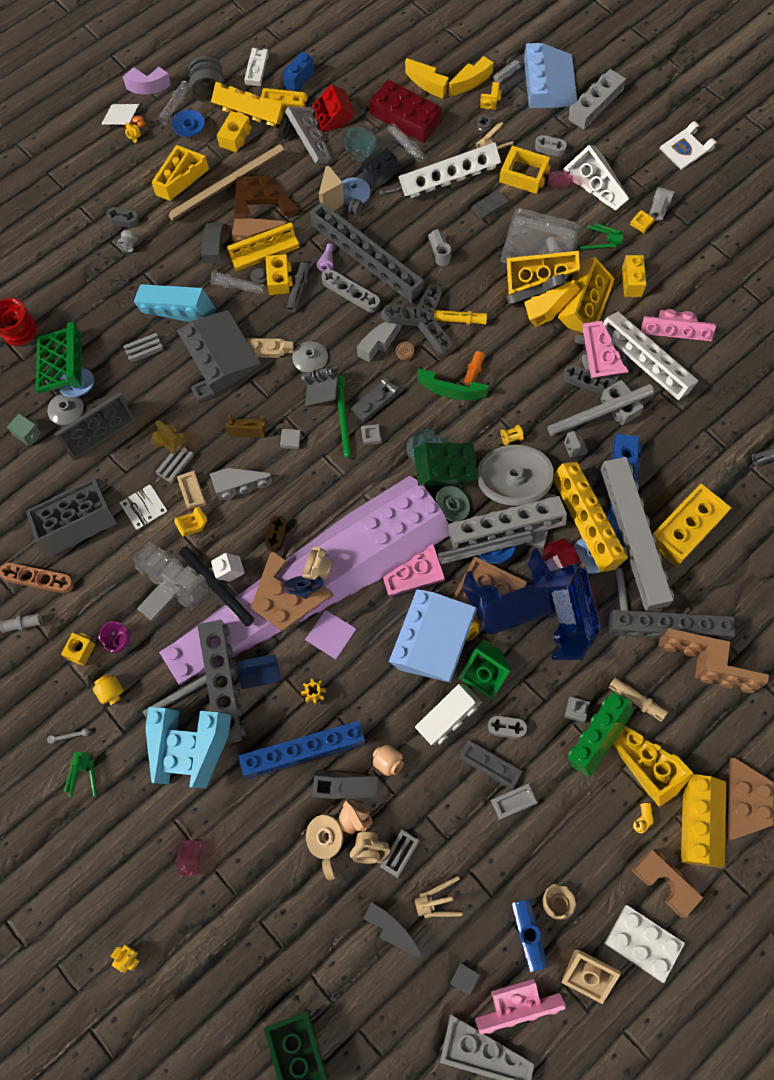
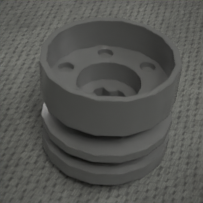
M199 56L189 64L190 90L192 96L198 101L210 103L215 83L219 82L224 85L222 65L214 57Z

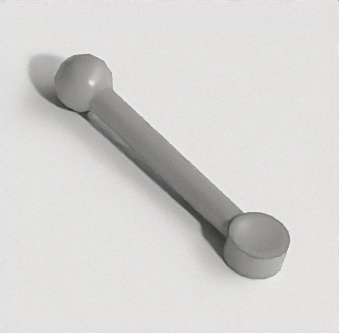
M84 728L80 732L57 737L50 735L47 738V742L54 744L57 740L80 735L88 736L90 731Z

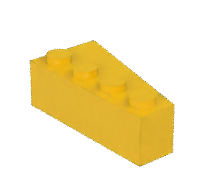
M219 82L215 83L211 99L212 103L223 107V111L230 113L233 110L245 116L249 115L252 116L251 120L260 123L261 120L267 121V125L276 127V124L281 126V120L284 119L287 108L282 103L261 96L258 97L255 94L243 92L231 86L227 87Z
M579 251L507 258L509 295L540 285L549 278L559 274L568 276L579 272Z

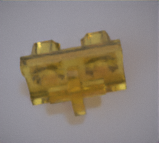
M161 420L156 421L155 425L158 429L157 432L152 434L151 443L155 447L165 446L172 454L177 453L178 446L185 444V436L182 433L176 434L175 426L172 423L165 425Z

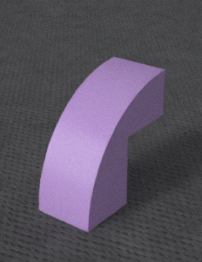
M134 67L123 76L126 89L137 94H154L171 86L168 73L160 67L155 69L148 77Z

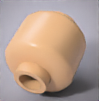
M391 745L378 747L373 753V765L384 775H396L404 765L402 753Z

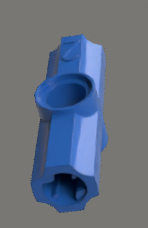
M530 899L512 903L511 906L519 931V939L522 942L529 972L547 968L548 964L540 939L541 935L537 928ZM528 928L532 929L535 933V938L531 942L524 938V932Z

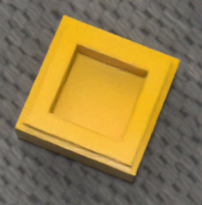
M640 210L631 220L630 225L645 233L654 223L655 219Z

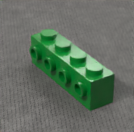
M614 692L604 699L602 708L598 713L594 714L590 726L581 733L579 742L569 752L568 760L574 769L591 778L633 714L634 710L630 700Z

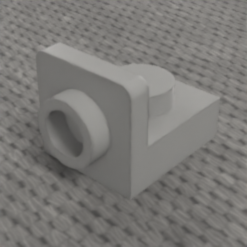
M575 431L567 433L564 444L570 459L586 455L588 450L583 438L577 437Z

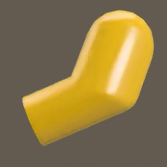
M651 803L640 804L642 815L633 824L634 830L638 833L646 832L653 824Z

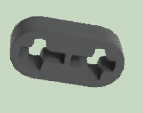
M112 207L106 212L108 221L112 225L133 228L139 224L138 215L133 210Z

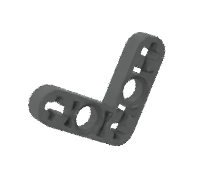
M556 275L540 285L506 296L508 304L512 305L546 293L550 289L567 283L565 275Z
M615 348L620 354V359L624 365L627 355L619 348ZM568 365L564 369L563 379L567 383L602 395L605 390L603 388L604 385L607 384L610 387L615 384L620 374L592 378L594 382L588 384L584 381V378H591L589 370L576 365Z

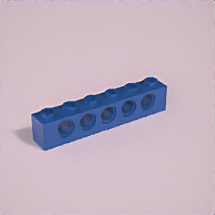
M616 434L612 446V460L623 458V454L629 455L630 458H627V460L632 465V476L637 481L639 487V477H637V471L639 472L640 469L638 455L641 452V444L638 443L639 436ZM609 497L608 521L621 545L625 547Z
M356 721L239 755L243 776L246 779H250L365 745V740L360 723Z

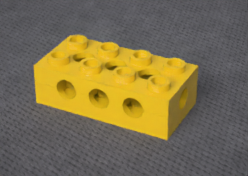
M700 484L654 532L657 551L677 568L726 516L731 507L703 484Z

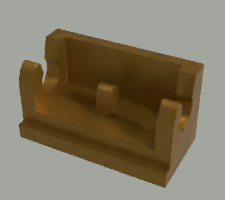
M227 415L228 423H226L225 428L228 436L265 438V417L260 416V420L234 419L232 415Z

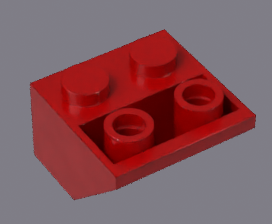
M333 84L325 90L312 106L322 132L346 126L356 115L346 91Z

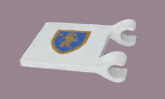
M695 121L685 130L660 146V150L681 170L715 148L716 141L713 138L703 146L692 136L697 132V127L699 126Z

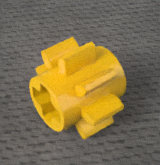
M311 679V683H303L305 691H302L301 695H307L306 703L311 700L316 705L319 699L324 701L322 693L326 692V688H320L322 681L315 683ZM317 689L318 693L311 695L310 690Z
M127 944L123 948L116 947L111 955L115 959L112 966L122 973H126L128 969L134 971L139 963V960L136 959L138 951Z

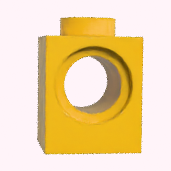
M72 633L61 655L67 660L85 666L95 644L90 640L91 637L86 634L80 633L77 635ZM83 644L82 649L76 652V647Z

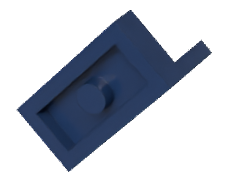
M275 654L236 662V669L240 676L242 689L281 681L278 659Z

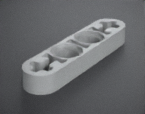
M325 270L322 273V283L325 287L368 312L379 310L380 299L377 295L333 270ZM341 284L348 285V288L342 290L339 288V286ZM356 292L362 293V296L360 298H355L353 294Z

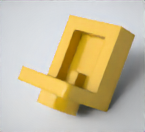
M493 82L491 95L481 94L480 108L496 110L497 100L500 101L502 90H499L498 82Z
M198 506L195 507L193 513L176 517L174 522L182 537L203 531L207 523V517Z

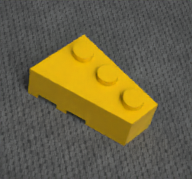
M176 145L152 180L156 196L169 201L174 199L209 170L206 156Z

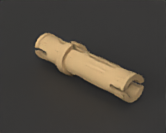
M617 677L614 678L608 687L641 708L642 712H647L660 722L668 713L667 710L653 702L652 698L643 696Z

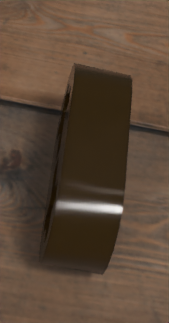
M274 516L269 522L265 545L271 552H277L283 546L287 522L282 516ZM278 522H281L282 526H279L277 532L274 524H278ZM274 536H276L277 543L271 546L270 542H273Z

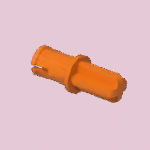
M480 351L474 353L471 364L467 367L468 371L464 382L468 386L471 381L475 382L478 373L481 372V365L485 354Z

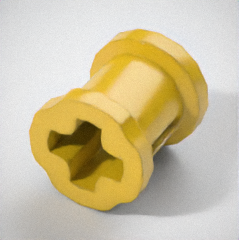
M519 425L506 431L504 429L500 431L505 446L516 440H524L523 431Z

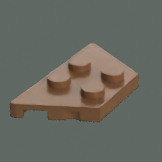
M730 758L728 840H734L773 826L774 782L738 759Z

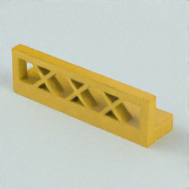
M292 223L227 246L236 272L266 261V256L282 255L300 248Z

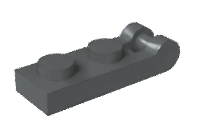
M385 377L377 387L351 408V411L364 423L393 399L401 389L394 385L389 377ZM386 388L389 390L387 394L384 392Z

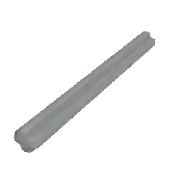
M651 384L549 425L547 427L550 436L566 431L654 394V389Z

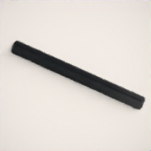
M182 547L179 555L244 626H251L254 622L252 615L216 579L212 572L188 547Z

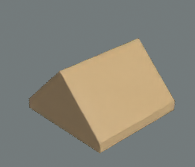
M326 166L319 191L320 203H324L331 210L335 211L344 205L343 182L329 166Z
M574 950L561 983L603 1004L618 980L621 971L580 950Z

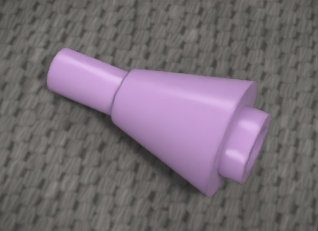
M330 243L327 244L325 252L317 262V267L322 272L333 270L334 268L333 245Z

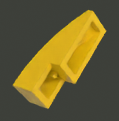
M483 56L474 66L468 63L449 82L448 95L455 96L467 92L486 81L493 73L494 62Z
M406 58L405 73L425 91L443 99L448 90L449 77L437 74L435 67Z

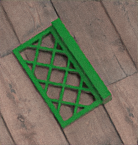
M74 322L67 323L66 329L37 336L35 391L38 394L70 385L75 389L82 387V333ZM66 335V338L62 342L59 341V339L62 336ZM50 340L46 346H43V341ZM55 343L59 344L53 351L51 350ZM63 348H66L62 355L58 354ZM47 352L51 353L45 360L42 359ZM55 356L58 357L54 364L50 363ZM65 361L66 364L60 369L58 366ZM48 365L50 368L45 373H42V370ZM57 370L58 373L51 378L50 375ZM63 375H66V380L58 381ZM46 379L50 380L47 385L42 386Z

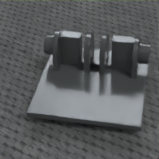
M328 366L325 369L313 370L312 373L304 372L301 375L302 382L307 383L305 406L336 400L338 366L332 368Z

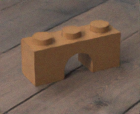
M647 851L631 871L647 886L653 885L658 878L665 879L670 885L671 892L664 902L680 918H686L703 898L698 894L700 892L699 889L691 882L687 883L677 868L674 866L670 867L665 862L666 858L660 852Z

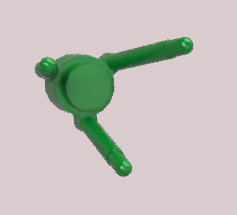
M595 223V226L588 225L587 228L608 234L607 241L610 243L581 246L580 249L616 248V245H621L624 232L599 223Z
M73 753V760H71V767L64 788V792H68L70 786L69 797L73 796L78 772H84L87 768H89L93 797H97L93 768L94 760H90L89 753Z

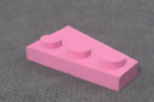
M603 322L584 323L582 327L591 379L627 373L628 370L623 365L620 354L615 350L611 342L612 339Z
M432 544L420 554L418 553L413 559L384 576L383 580L388 596L392 597L443 582L445 578L434 545Z

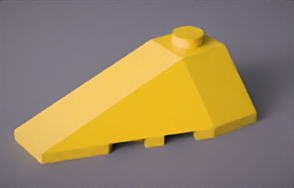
M627 726L623 727L612 744L644 790L659 807L675 797L693 776V772L679 757L667 753L659 745L652 744Z

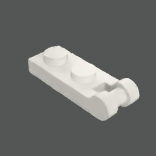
M252 48L244 79L245 85L261 86L266 62L269 57L268 49L258 50V48Z

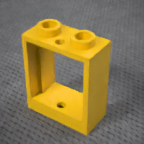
M512 146L501 169L499 182L537 194L539 188L544 186L546 179L544 176L550 172V157ZM515 161L540 168L537 178L511 171Z

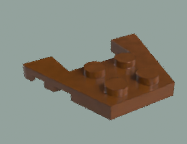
M270 176L237 177L234 219L249 218L250 211L247 205L279 204L283 216L298 215V208Z

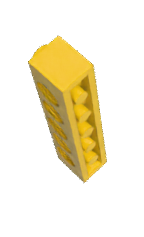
M578 462L563 463L553 474V481L600 572L615 570L628 556Z

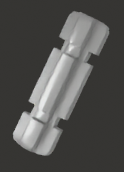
M514 60L510 65L500 70L499 73L497 72L493 76L494 82L500 83L520 69V62Z

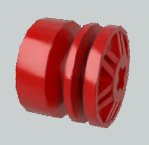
M15 298L0 300V336L7 344L12 346L27 344L37 333V322L20 300Z

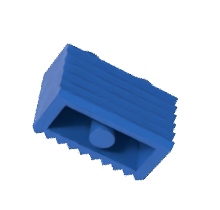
M302 51L282 72L285 87L297 92L315 74L312 56Z

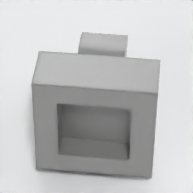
M569 697L564 717L584 723L590 702Z

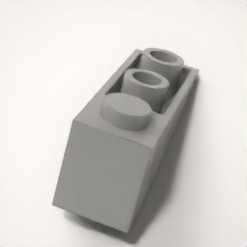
M226 468L210 473L219 501L229 500L238 494H247L256 488H265L272 483L270 473Z

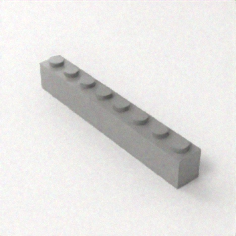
M627 457L604 461L601 472L645 611L668 607L673 602L674 593L672 588L668 586V575L661 565V553L656 549V538L649 528L650 520L644 512V501L638 494V483L632 476V465L628 463Z

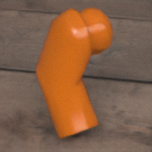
M133 116L130 121V125L137 124L138 128L146 125L142 116ZM122 124L123 128L126 129V124Z

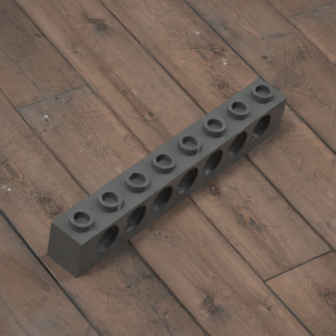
M321 202L310 212L311 226L410 303H413L423 293V279Z

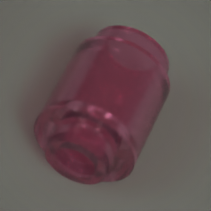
M554 170L549 172L548 186L568 189V186H572L573 175H570V171Z

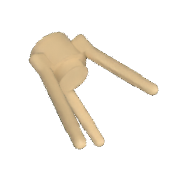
M503 122L493 127L485 137L476 143V147L480 148L493 143L490 137L503 126ZM511 141L496 146L497 150L513 145L514 142Z
M457 876L428 892L419 894L420 897L415 898L418 916L424 915L425 918L463 916L462 912H431L435 910V905L453 901L454 898L451 896L433 901V898L429 897L459 881L460 877Z

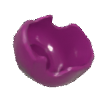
M110 621L105 623L100 629L98 639L103 644L104 649L112 653H119L130 644L131 633L124 624Z

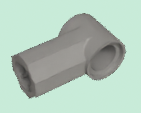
M657 187L649 213L655 219L654 221L663 220L674 191Z
M439 229L433 230L428 234V239L435 254V262L439 266H446L451 260V247L447 244L443 231H439Z

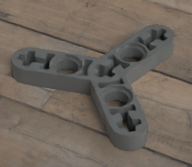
M430 284L427 287L418 307L389 304L382 310L381 318L387 323L418 326L438 353L446 354L452 347V341L432 316L442 294L441 288L438 285ZM424 302L429 303L431 308L426 307ZM402 313H407L410 318H405ZM429 328L434 329L436 334L431 333Z

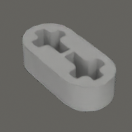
M544 135L537 137L535 142L536 151L553 156L565 154L567 144L564 140Z
M494 716L487 725L488 731L492 735L520 739L527 731L525 722L516 718ZM499 721V725L506 726V728H499L498 731H495V727L491 726V724ZM516 724H519V728H522L523 731L516 734L514 729H508V727H515Z

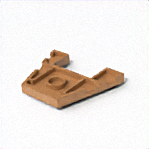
M271 552L251 609L284 632L304 618L307 613L318 608L325 600L332 598L334 594L324 586L311 593L307 599L299 595L286 593L283 589L284 584L278 581L276 576L287 562L274 552Z

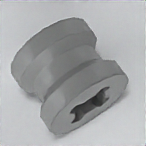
M123 230L121 238L117 241V246L123 251L132 252L138 237L131 231Z

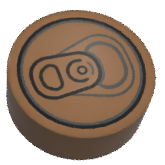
M409 342L400 343L396 348L397 357L404 361L410 360L414 356L413 345Z

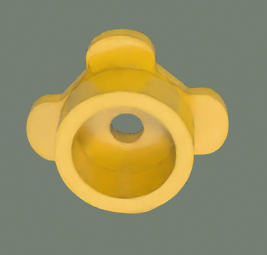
M126 123V136L132 139L134 143L138 142L137 138L141 135L139 128L135 124L130 125V123Z

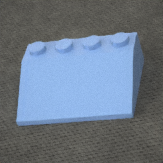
M543 43L526 44L524 64L529 108L570 107L573 103H576L577 94L572 54Z
M417 589L389 662L400 671L451 682L477 608L434 592Z

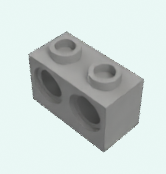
M620 380L603 391L601 396L602 404L615 399L612 396L620 397L631 391ZM636 401L611 413L613 418L624 426L640 416L644 406L639 401Z

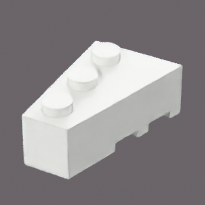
M458 684L415 728L430 745H440L448 738L447 734L451 730L455 731L463 723L462 720L466 716H471L477 710L482 701L466 684Z

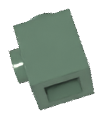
M18 414L7 426L13 436L28 446L35 442L41 434L37 427L38 423L32 418L26 419L21 414Z

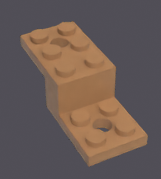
M670 628L659 639L658 646L663 647L666 651H681L687 656L698 655L695 678L701 679L703 683L712 684L714 682L721 684L724 688H741V691L746 693H754L768 683V674L727 665L730 642Z

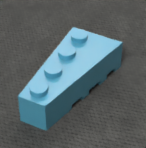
M140 284L134 300L139 310L145 314L186 322L213 315L216 311L215 306L202 288Z

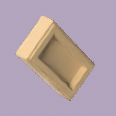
M195 471L177 476L188 511L198 506H205L206 502Z

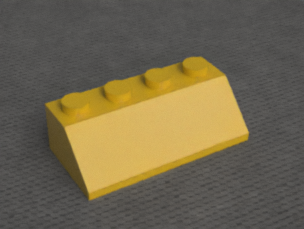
M596 257L579 261L580 271L574 273L571 281L574 280L580 291L558 315V318L567 328L582 333V325L584 323L600 321L615 279Z
M693 774L683 787L681 863L725 868L726 782L711 776Z

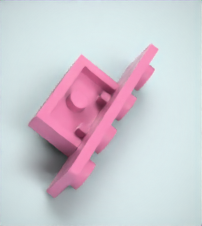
M667 309L660 310L659 318L644 316L641 332L648 335L712 341L716 325L714 323L698 322L696 314L690 311L676 312L675 310Z
M532 979L491 991L496 1012L477 1017L475 1020L480 1034L492 1033L497 1029L513 1027L518 1023L536 1020L544 1015L556 1014L566 1009V1005L559 993L539 999L536 983Z

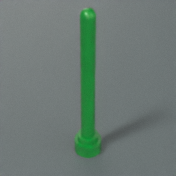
M338 375L337 402L343 452L345 458H350L351 449L343 391L346 386L345 376Z

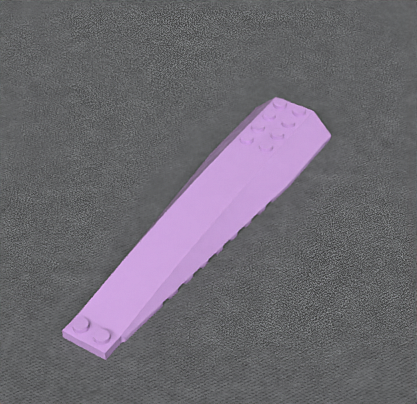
M408 476L347 514L286 559L287 564L276 576V579L284 584L291 578L302 576L312 547L325 549V557L333 560L327 579L322 578L323 586L334 595L329 600L327 599L321 603L318 608L307 613L304 618L299 620L302 622L314 613L321 612L329 605L338 603L350 594L353 595L361 588L383 579L384 576L413 559L418 553L420 554L425 551L430 545L433 544L435 546L448 538V522L443 511L425 487L418 486V480ZM261 579L235 597L254 618L251 626H244L226 605L201 622L222 620L224 624H228L229 636H226L227 643H231L233 651L230 659L281 632L280 629L251 609ZM198 626L159 652L180 686L195 676L205 673ZM215 637L211 641L212 647H218L221 643L219 637ZM216 658L214 662L215 666L217 667L223 664L224 658Z

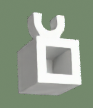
M224 553L212 560L213 568H209L219 581L225 580L230 582L245 574L240 556Z

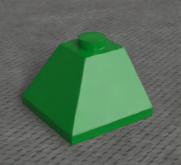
M484 639L474 650L459 679L490 700H493L511 668L502 651Z

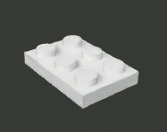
M625 905L604 944L664 983L685 943L631 907Z

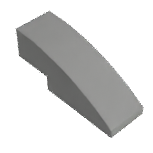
M383 322L377 326L357 346V356L370 363L378 350L383 352L387 350L403 325Z

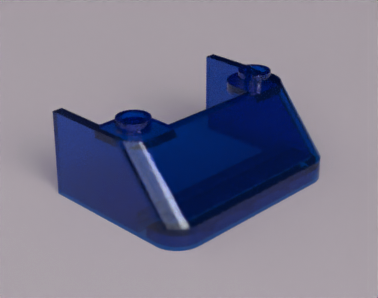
M537 548L533 550L528 562L534 584L500 595L498 590L492 585L479 587L471 571L466 573L462 588L471 606L477 608L476 615L487 633L497 634L547 616L554 611L556 601L552 574Z
M575 563L545 573L535 586V591L552 593L559 626L554 632V641L558 647L551 656L552 660H583L599 633V622L586 565L584 563Z

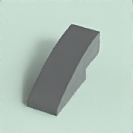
M223 222L206 223L201 252L203 263H221V253H223Z
M370 903L363 919L383 929L379 938L419 958L421 953L407 931L390 914L375 904Z

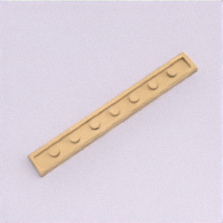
M277 145L171 210L169 218L171 221L177 219L237 181V177H245L281 155L284 150L282 145Z

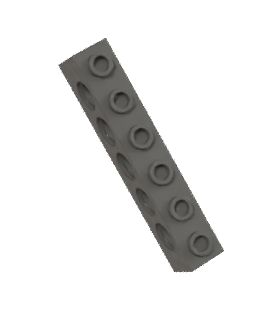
M613 610L609 615V636L660 639L670 628L728 642L735 637L734 617Z
M222 620L197 624L211 711L229 714L234 719V725L229 729V736L225 745L244 741L243 736H246L245 724H241L240 720L243 710L241 703L238 704L237 696L240 693L238 683L234 684L233 676L236 675L234 663L231 664L230 661L233 651L231 643H227L226 636H229L228 624H224ZM215 637L221 639L218 647H212L211 641ZM218 657L224 658V664L221 667H216L214 664L215 659ZM224 676L228 682L225 687L220 688L218 680ZM226 696L230 697V706L223 708L221 700Z

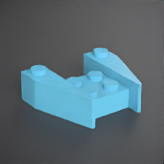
M148 707L145 728L151 782L169 784L170 773L191 775L189 787L207 788L229 736L231 715L200 711L197 732L177 731L180 711Z

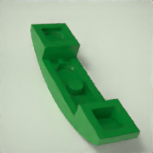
M418 368L417 381L438 395L457 400H477L487 397L489 385L471 381L470 387L437 380L435 379V372Z

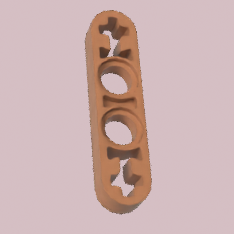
M5 563L0 567L1 578L10 583L59 593H68L74 587L73 580L66 574L13 563ZM11 569L14 573H17V576L11 573L7 576L5 573ZM26 572H32V577L24 581L23 575ZM50 576L49 583L41 584L42 577ZM57 580L58 582H61V583H64V581H66L68 584H67V585H63V588H62V586H61L60 584H58V583H55V581Z

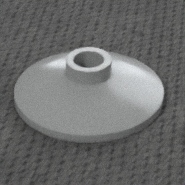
M307 341L295 348L292 359L298 370L312 373L313 370L325 367L328 361V354L325 347L320 343Z
M59 394L50 401L47 410L48 416L55 424L67 426L83 415V401L80 397H67Z

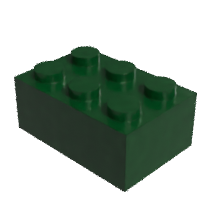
M423 443L414 448L418 486L468 485L478 480L473 443Z
M309 1010L263 1028L278 1080H330Z

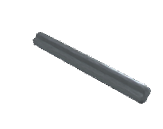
M527 530L441 552L438 554L440 563L444 564L530 542L533 540L531 531Z

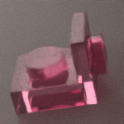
M180 840L175 862L178 874L186 877L199 875L198 864L202 849L201 841Z

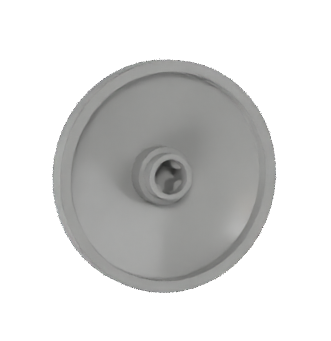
M507 445L492 450L484 456L477 470L478 484L482 492L490 499L505 505L517 506L535 502L547 494L553 483V466L550 460L537 449L524 445Z

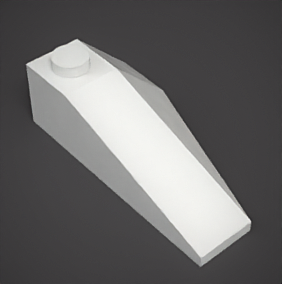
M588 145L564 168L574 183L598 197L614 210L619 209L630 199L608 162L594 145Z

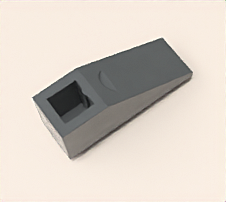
M316 770L312 797L331 799L376 797L378 776Z

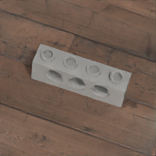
M611 69L606 74H602L599 80L593 83L589 90L583 93L579 100L570 106L568 120L584 130L623 91L626 78Z

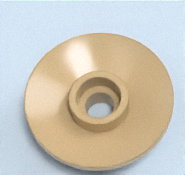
M320 815L310 822L306 832V842L311 853L317 858L327 859L334 857L339 852L343 842V832L335 818L329 815Z

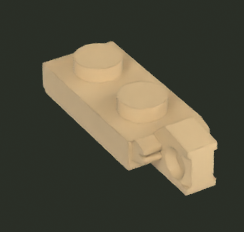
M246 338L257 358H280L284 353L294 352L293 342L285 341L284 339Z

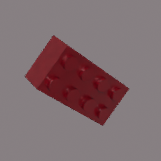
M389 79L369 100L370 115L422 143L428 139L442 122V107Z

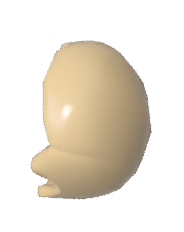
M553 884L546 889L542 899L543 908L546 913L554 919L563 920L569 918L574 913L576 907L573 893L567 886Z

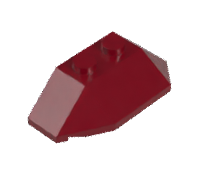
M564 538L547 544L537 567L552 600L565 608L573 610L577 614L596 608L592 583L576 549Z

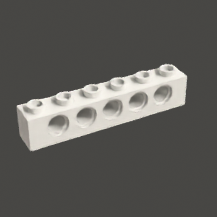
M496 143L488 144L399 176L404 196L410 195L413 198L419 196L422 190H425L427 193L435 190L436 185L441 184V187L451 184L450 181L456 179V182L466 179L465 175L471 173V176H475L481 173V169L486 168L488 171L496 168V164L501 163ZM479 156L483 158L482 165L478 162ZM464 161L468 163L467 170L463 168ZM449 166L453 169L452 176L447 172ZM433 172H436L438 175L437 181H434L432 178ZM418 177H420L423 181L421 187L418 186L416 182Z
M616 312L606 318L603 324L612 339L611 342L677 400L690 393L698 382L693 375L621 313Z

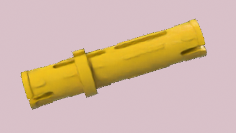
M434 310L433 316L436 321L467 323V325H470V323L486 325L487 313H471V311Z

